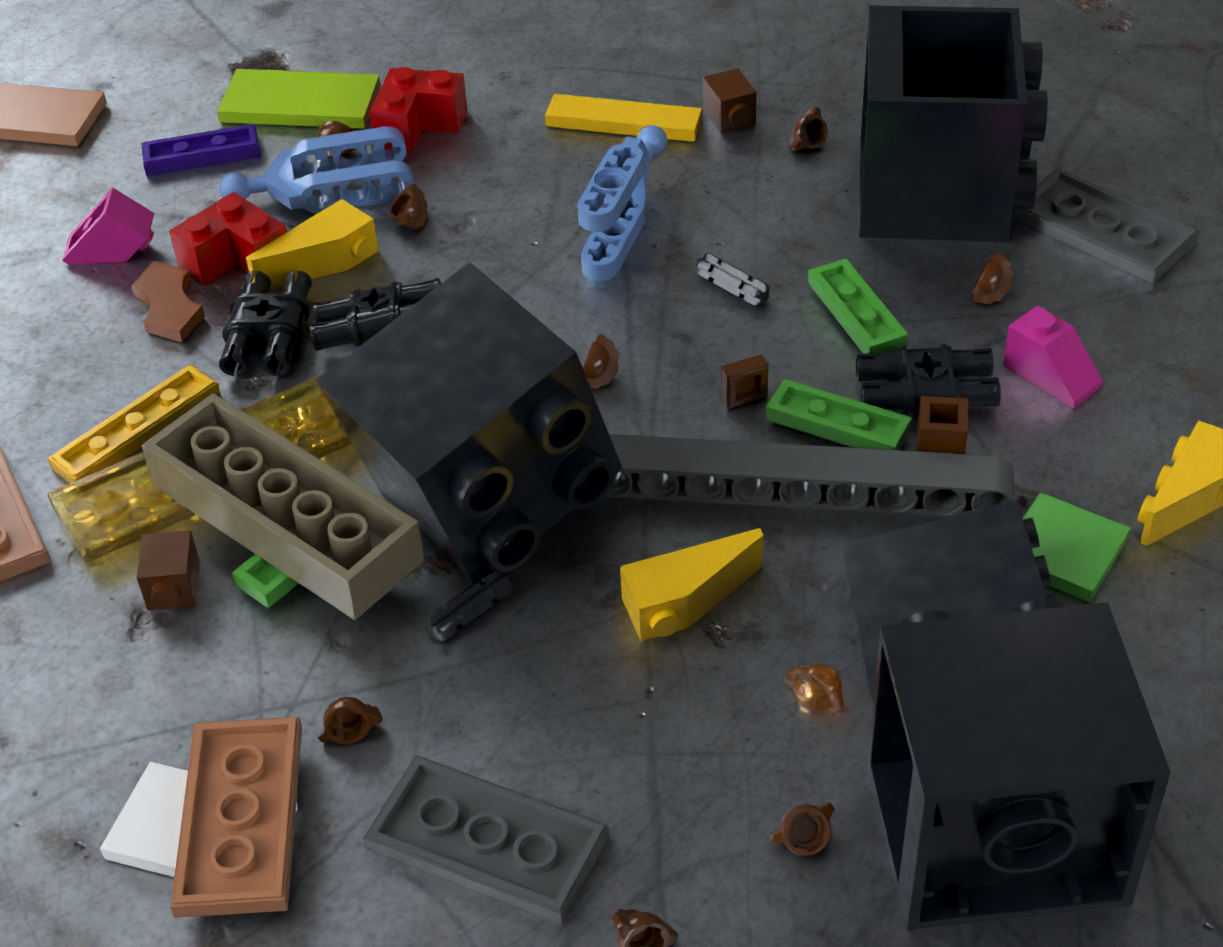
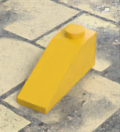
M340 199L246 257L249 272L253 271L254 273L252 283L255 282L257 271L265 273L270 278L271 287L269 290L283 287L285 277L290 271L295 272L294 283L297 279L298 270L307 273L311 279L350 270L379 251L374 219L347 201Z
M761 529L750 530L620 566L622 600L640 641L665 637L677 631L688 629L763 568L764 534Z

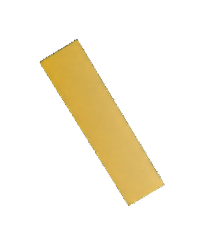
M554 94L545 113V126L638 136L640 130L647 125H656L664 130L667 139L695 142L702 121V108Z
M189 364L48 457L51 469L76 489L80 490L142 448L145 442L210 394L214 393L219 396L221 392L218 382L192 364Z

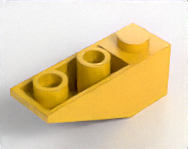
M1198 420L1189 437L1180 436L1171 459L1175 463L1172 467L1166 464L1163 466L1155 485V491L1158 493L1155 497L1147 495L1139 511L1137 522L1144 524L1140 544L1148 546L1223 506L1222 428Z

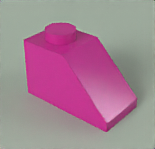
M112 187L70 233L62 261L68 265L127 262L137 250L143 252L152 241L154 231L151 230L154 212Z
M1036 305L1008 326L1003 366L1072 409L1076 408L1102 387L1103 380L1071 324Z

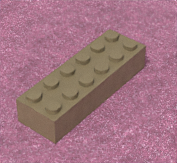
M214 393L210 394L142 445L153 486L355 621L424 561L418 520Z

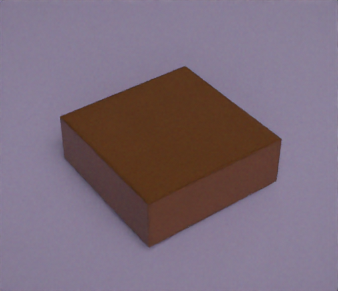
M762 354L721 366V401L726 409L768 397L769 364Z

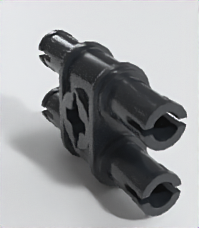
M298 270L297 279L294 283L295 272L290 271L287 273L282 294H268L271 280L265 273L257 271L254 283H252L253 271L246 274L241 294L231 302V316L222 331V337L226 344L219 360V367L225 374L234 376L236 364L239 363L237 375H243L247 370L252 350L266 351L262 359V367L267 373L276 376L279 363H282L279 371L280 376L288 373L293 350L300 347L303 342V325L310 315L307 297L312 286V279L307 273Z
M440 278L405 286L401 282L393 281L389 286L374 287L361 291L359 288L354 289V292L350 293V297L315 302L313 308L316 323H312L310 327L311 339L315 350L320 351L351 343L355 347H360L441 284Z
M941 344L939 348L907 349L906 346H900V348H896L895 352L856 353L855 374L857 382L896 380V382L861 383L860 402L886 410H902V413L908 416H913L914 412H919L921 396L968 399V407H999L1001 388L998 377L958 379V377L968 376L992 377L994 364L991 348L952 350L951 346Z

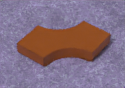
M153 261L131 285L134 297L150 307L149 313L143 321L147 333L183 342L205 317L202 305L193 302L186 296L191 285L189 270Z

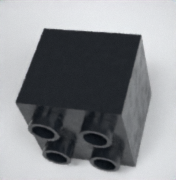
M869 5L860 136V238L1008 242L1013 209L1034 208L1037 190L1036 159H1029L1032 141L1043 142L1045 137L1048 97L1047 90H1039L1043 61L1042 42L1022 41L1019 8Z
M468 262L316 380L317 385L380 492L395 507L419 521L420 532L471 584L479 582L481 585L483 583L481 578L493 569L500 572H509L523 565L535 552L541 535L573 509L585 510L597 504L611 488L614 476L623 469L577 352L471 262Z
M1038 599L1026 602L1009 613L955 618L952 614L944 611L931 610L911 615L900 624L880 626L867 762L907 930L1132 905L1171 771L1108 602L1066 606L1057 600Z

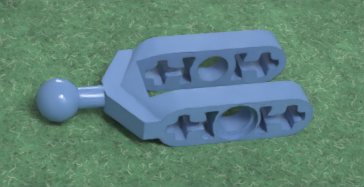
M647 125L640 130L637 138L626 136L622 144L612 146L606 152L578 201L579 224L583 229L592 232L581 252L582 272L590 280L606 281L616 276L645 223L649 162L652 156H658L666 149L668 142L664 130L656 125Z
M379 127L302 140L295 145L294 149L281 151L265 171V176L247 178L240 173H230L221 180L219 191L222 197L235 192L244 199H247L252 193L268 191L269 195L291 210L304 208L306 211L315 214L340 199L347 201L356 208L393 202L410 184L415 183L410 167L405 162H402L407 151L402 132L394 127ZM392 143V149L384 150V144ZM366 145H371L372 154H368ZM346 149H356L359 151V154L351 159L340 156ZM327 151H332L333 160H328ZM314 155L315 162H308L307 156ZM399 177L400 183L392 184V178ZM378 179L379 188H375L373 180ZM354 181L366 183L365 187L357 191L346 188L348 184ZM333 186H338L339 194H334ZM320 190L321 196L314 197L312 191Z

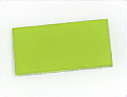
M236 69L218 107V119L222 123L320 127L324 122L336 121L353 129H365L370 117L369 111L381 87L380 75Z

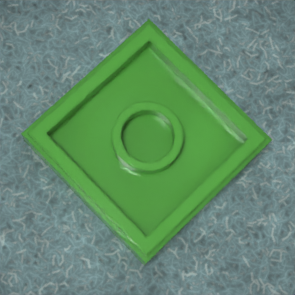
M1040 492L1023 520L1033 518L1037 530L1040 547L1032 548L1034 557L1045 556L1052 583L1049 586L1090 603L1127 543L1131 527Z

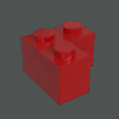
M409 67L390 68L369 111L372 128H397L403 134L406 152L408 153L413 152L422 130L459 133L468 112L464 73H452L446 70H414ZM392 143L384 144V150L392 149Z
M235 192L222 197L218 202L169 230L178 267L189 270L190 277L203 286L234 267L249 273L246 257L287 232L285 224Z

